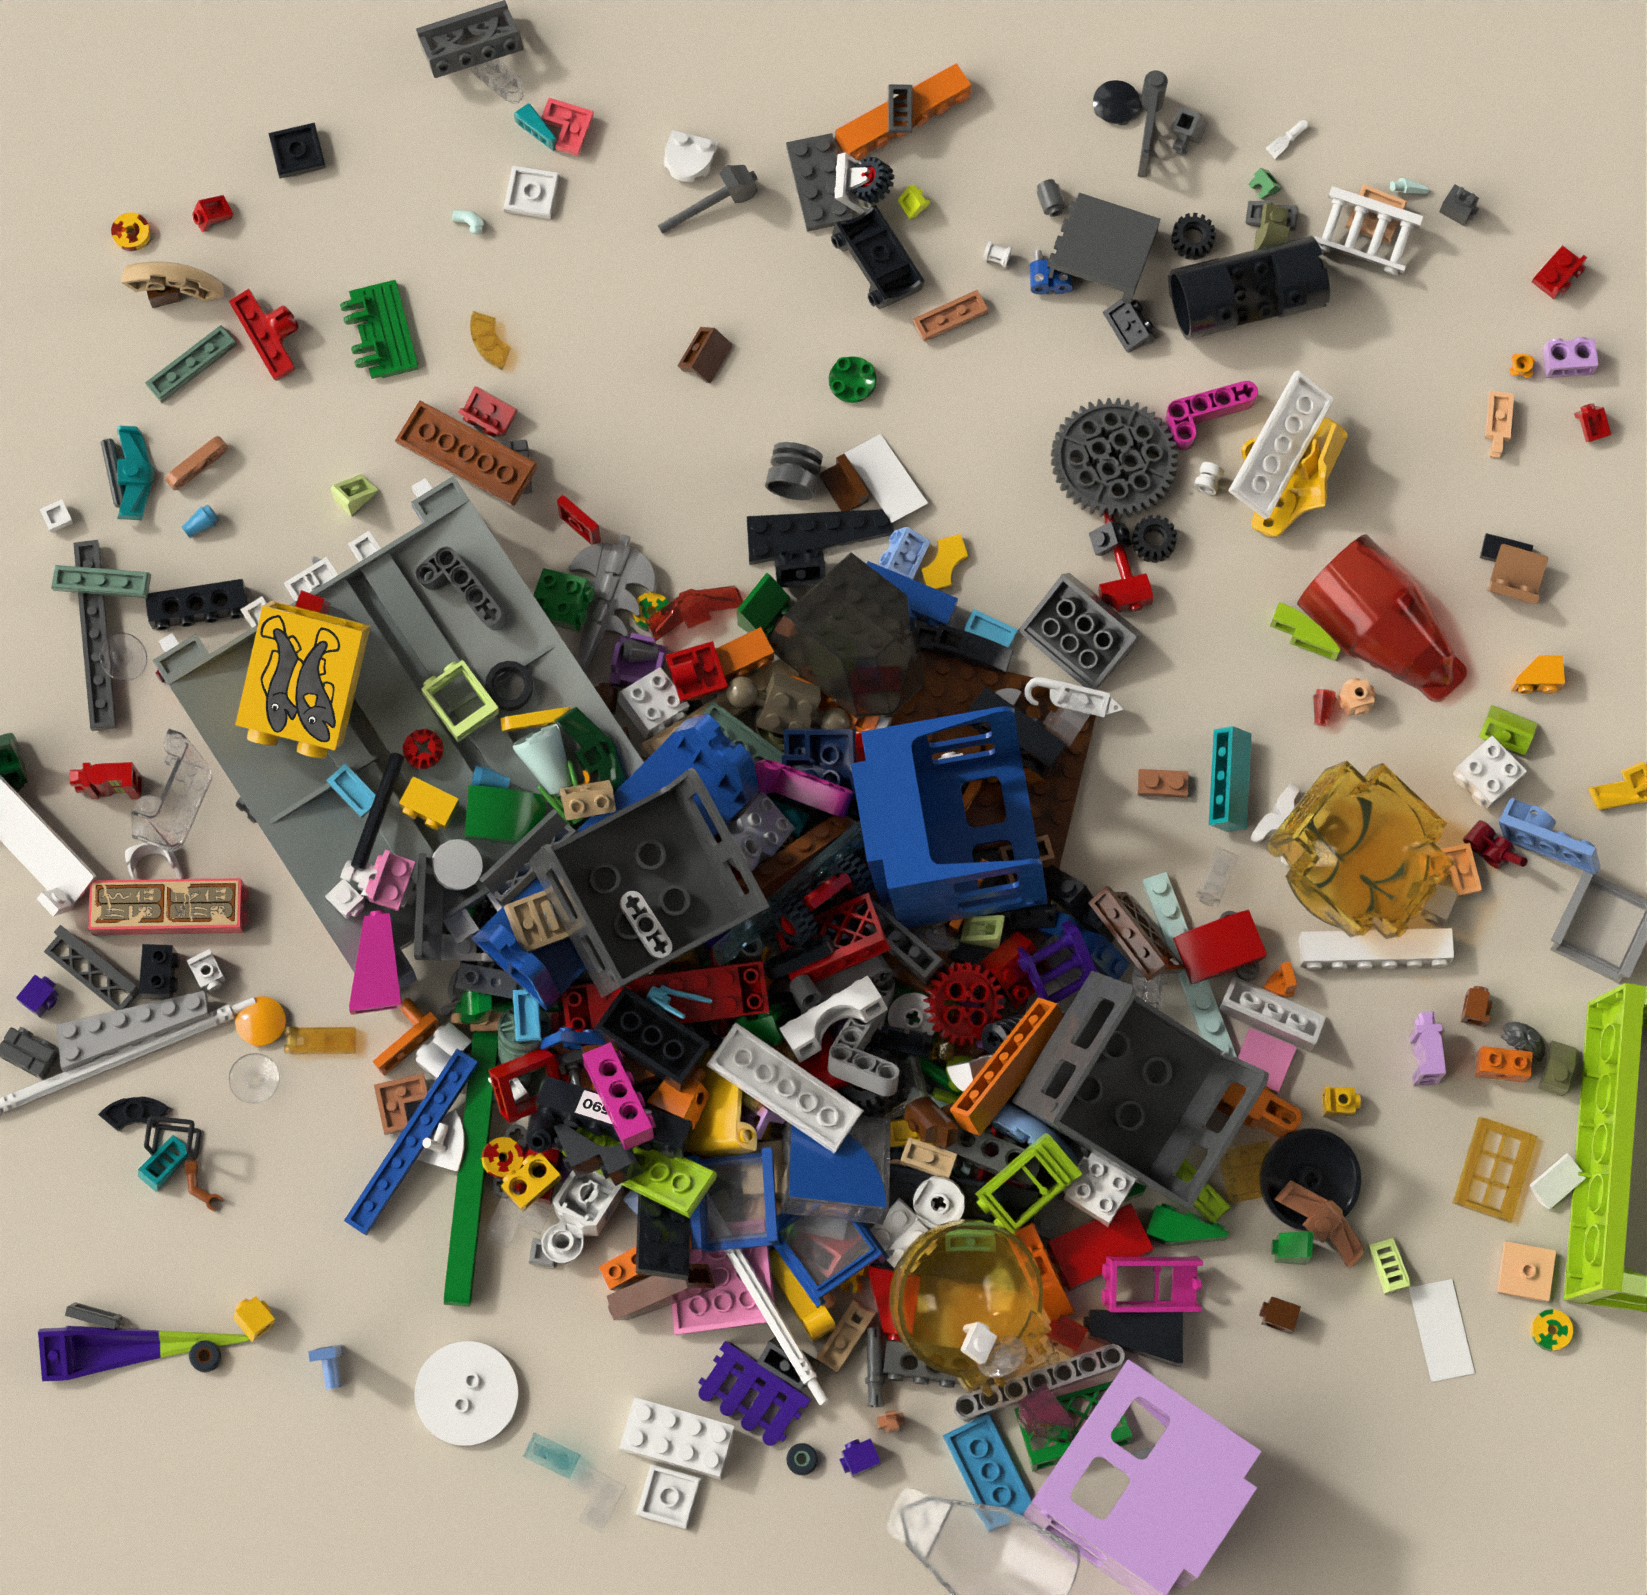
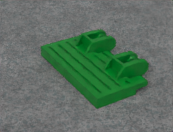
M396 280L350 290L351 300L341 303V310L346 312L360 308L365 310L345 316L344 323L353 325L368 321L358 325L362 343L352 346L351 351L357 355L371 351L376 352V354L356 359V368L379 364V366L369 368L371 379L378 377L386 378L418 370Z

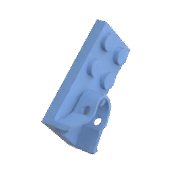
M1511 798L1508 801L1499 819V825L1504 838L1519 847L1594 875L1598 874L1601 866L1596 847L1586 840H1574L1562 831L1553 832L1552 830L1556 824L1555 819L1538 806L1526 804L1515 798ZM1533 811H1536L1538 814H1530V813L1533 812Z

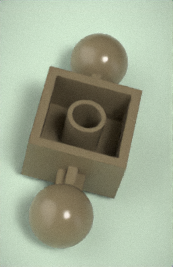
M773 672L765 692L757 690L756 684L748 677H736L728 684L726 697L734 707L747 708L752 704L759 706L756 712L757 727L784 735V729L809 728L811 723L818 725L819 728H850V718L843 709L832 707L824 712L817 710L821 701L820 687L776 672Z

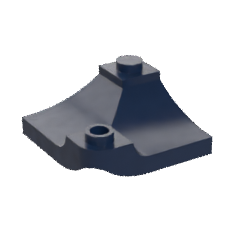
M855 728L784 729L785 755H782V764L845 788L850 786L854 792L851 802L857 800L851 768L852 763H857ZM783 796L785 805H807Z

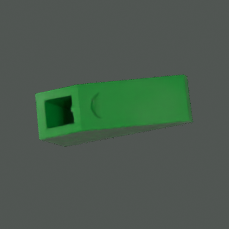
M1162 1203L1161 1206L1156 1205L1146 1234L1150 1240L1166 1246L1225 1241L1229 1231L1224 1230L1225 1226L1211 1221L1210 1224L1200 1221V1217L1187 1212L1183 1215L1176 1212L1175 1207Z

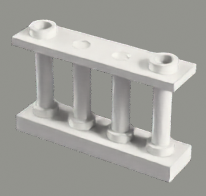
M1332 186L1328 199L1332 200L1333 204L1322 238L1314 237L1321 251L1329 253L1330 250L1384 267V271L1389 274L1398 275V272L1403 274L1406 266L1399 264L1410 231L1414 227H1420L1423 216ZM1346 205L1355 207L1354 211H1356L1346 243L1343 246L1331 242L1342 207L1345 208ZM1371 212L1378 215L1377 219L1379 221L1368 252L1364 253L1355 250L1354 246L1364 217ZM1391 220L1401 222V230L1391 259L1388 261L1376 257L1388 222L1390 223Z

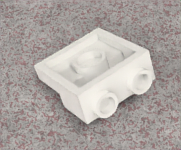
M900 1198L870 1228V1231L889 1256V1259L886 1261L899 1273H902L905 1269L910 1272L918 1264L919 1260L917 1257L921 1252L924 1251L927 1254L937 1243L934 1240L937 1232L918 1220L916 1212Z

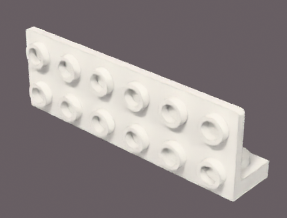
M0 775V841L47 889V891L39 895L37 900L53 917L71 911L96 878V875Z

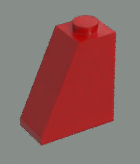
M869 1267L868 1278L883 1336H888L889 1341L903 1343L904 1339L909 1340L920 1276Z

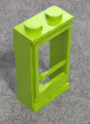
M1044 1133L975 1193L979 1198L976 1203L986 1214L989 1211L996 1218L993 1223L1002 1233L1007 1231V1233L1013 1235L1069 1184L1080 1177L1082 1173L1049 1134ZM1034 1156L1057 1182L1049 1191H1047L1046 1187H1042L1025 1167V1164ZM1022 1168L1039 1188V1192L1043 1196L1013 1221L991 1194Z

